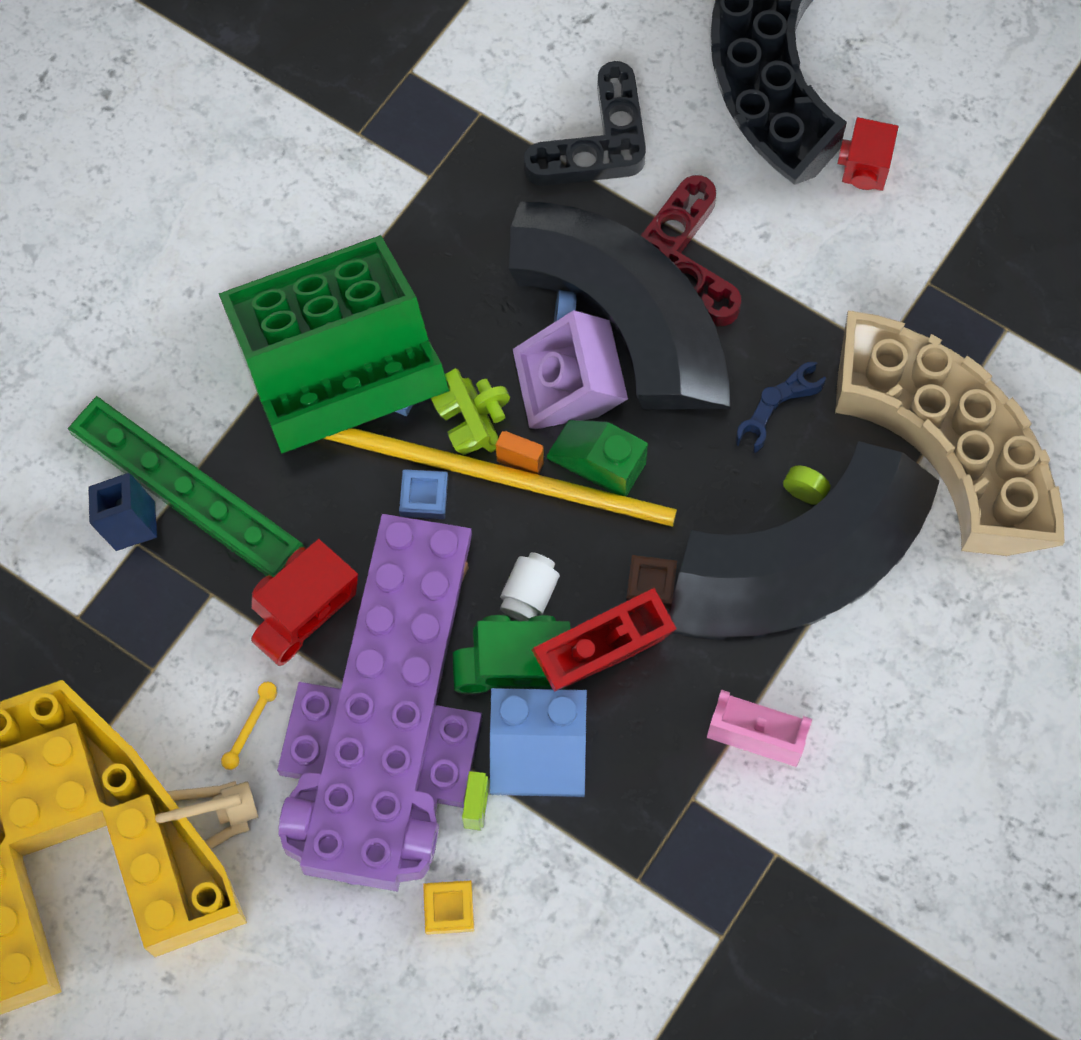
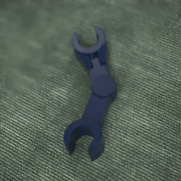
M816 362L804 363L785 382L763 390L760 402L751 420L742 422L738 427L736 434L737 445L740 444L742 436L746 432H754L759 438L754 445L753 453L758 452L764 446L766 438L765 426L774 409L780 403L790 398L815 395L823 389L826 377L814 383L804 379L805 375L815 372Z

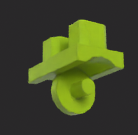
M456 368L445 374L449 392L431 399L437 412L445 420L462 412L466 420L448 431L453 447L462 455L482 447L491 453L496 451V443L499 437L488 414H490L494 423L505 419L502 407L510 400L506 387L498 386L492 388L488 379H482L476 383L480 393L478 395L471 379L462 378L459 370Z

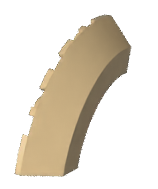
M848 310L838 371L835 413L855 416L883 426L901 436L927 458L947 486L954 502L960 525L961 551L1010 556L1063 546L1065 543L1064 514L1059 486H1055L1048 464L1050 458L1046 450L1041 449L1036 436L1030 428L1032 423L1012 397L1009 400L1004 392L991 381L992 375L970 357L966 356L964 359L956 352L941 344L942 340L932 334L929 338L904 327L905 323L878 315Z

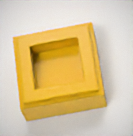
M471 880L423 883L426 935L474 932Z

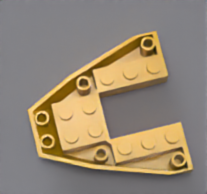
M63 680L0 701V1015L62 992L23 860V856L107 826L144 949L154 957L247 923L225 868L186 817L164 823L156 822L155 817L157 814L172 811L179 807L135 749Z

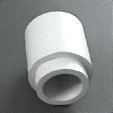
M533 552L529 554V557L519 556L500 596L503 600L500 610L518 621H528L531 617L543 615L560 577L559 573L553 569L555 563L551 559Z

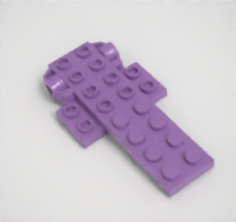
M382 514L342 687L339 689L298 682L277 771L280 776L296 778L299 781L296 788L284 801L278 833L286 855L300 862L304 875L398 892L400 882L422 879L430 869L439 831V824L436 821L438 804L464 808L468 775L473 767L482 723V713L438 706L436 701L462 585L465 563L471 543V528Z

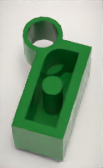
M491 615L483 618V621H477L473 629L474 647L462 648L453 652L454 691L463 694H477L489 691L491 688L552 689L532 649L570 630V621H556L555 617L548 615L534 616L529 618L528 621H510V617L505 615Z

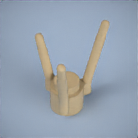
M236 781L220 786L167 791L173 801L212 797L213 800L157 814L155 820L157 823H164L216 810L220 825L230 822V826L205 840L208 847L213 849L234 835L250 831L247 821L259 817L248 781L236 784Z

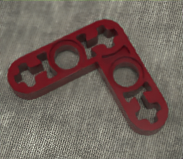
M692 175L685 178L641 234V237L648 240L664 253L682 273L690 274L696 279L697 285L694 289L700 297L704 286H708V295L703 293L702 300L716 326H726L732 324L740 313L741 295L739 290L731 283L681 254L712 213L716 201V187L714 183L702 175ZM698 192L704 193V200L697 199L691 206L689 214L686 208L689 204L690 194L695 196ZM669 220H676L684 225L685 231L679 236L671 237L662 231L661 226ZM723 298L729 300L728 307L723 306L719 311L713 308L714 301L720 302Z

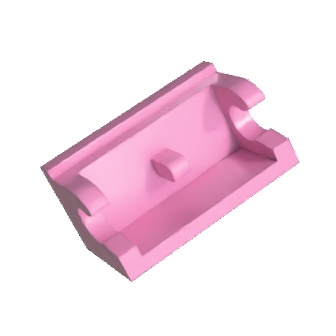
M721 690L707 738L797 767L805 747V740L812 719L805 716L803 718L792 716L730 696L731 692Z

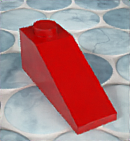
M655 588L534 647L532 652L555 692L660 643L677 628Z

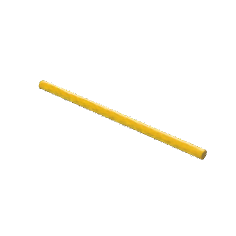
M349 428L323 438L673 527L677 509L355 428Z

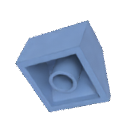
M491 688L490 795L585 797L587 690H557L554 692L551 689Z

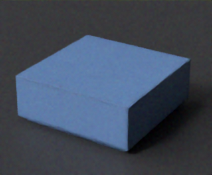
M403 470L399 507L400 517L445 519L448 472Z

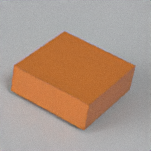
M501 432L496 443L497 462L539 475L544 465V447L541 444L510 432Z

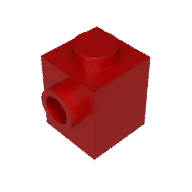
M857 117L851 140L843 139L837 164L845 166L842 182L852 184L862 190L876 189L883 191L891 165L899 126Z

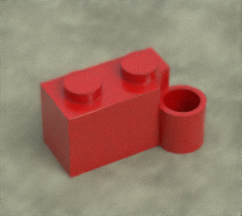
M320 539L316 540L307 549L305 547L299 548L289 557L284 569L274 577L269 575L263 578L252 592V609L264 619L252 635V643L277 666L286 664L297 654L307 637L356 595L358 573Z

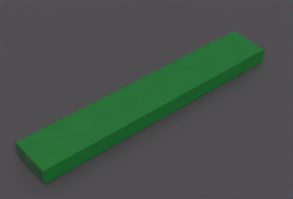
M98 396L89 403L67 428L76 439L123 473L130 472L141 486L264 575H271L272 577L277 575L285 568L289 557L296 550L304 547L302 542Z

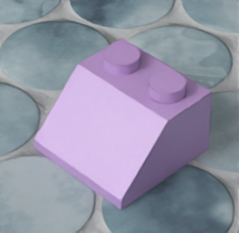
M573 310L513 349L529 428L539 429L566 424L568 420L597 418L628 400L610 320Z

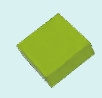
M469 771L462 815L464 829L481 831V828L484 826L489 792V781L486 773Z

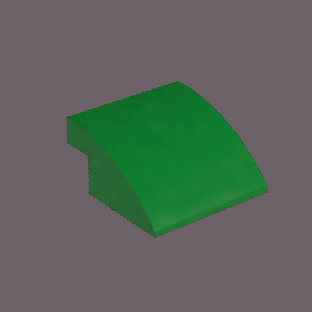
M381 235L218 293L281 454L449 392L442 363L428 339L417 298Z

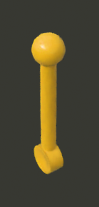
M263 682L259 686V699L232 749L221 758V764L225 769L232 770L239 765L238 755L265 705L276 698L277 689L272 682Z

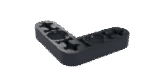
M621 61L608 62L598 72L597 93L604 135L544 141L531 145L524 154V172L530 182L536 185L547 186L623 178L636 175L643 169L646 145L635 74L628 64ZM612 78H618L621 84V97L614 98V88L612 82H610ZM624 111L629 113L633 120L628 125L617 126L610 121V116L615 112ZM621 150H629L632 160H624ZM604 151H608L609 163L603 164ZM580 152H589L597 160L589 167H581L573 161V158ZM561 155H566V168H561ZM545 158L548 169H540L538 159Z

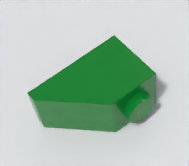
M568 420L547 454V459L611 493L627 496L646 465L648 443L609 422Z

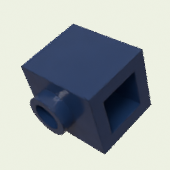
M130 472L88 486L89 523L115 551L157 538L155 501Z

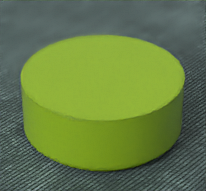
M798 465L791 467L783 481V486L790 494L804 502L815 505L823 500L831 489V485L826 477L806 466Z

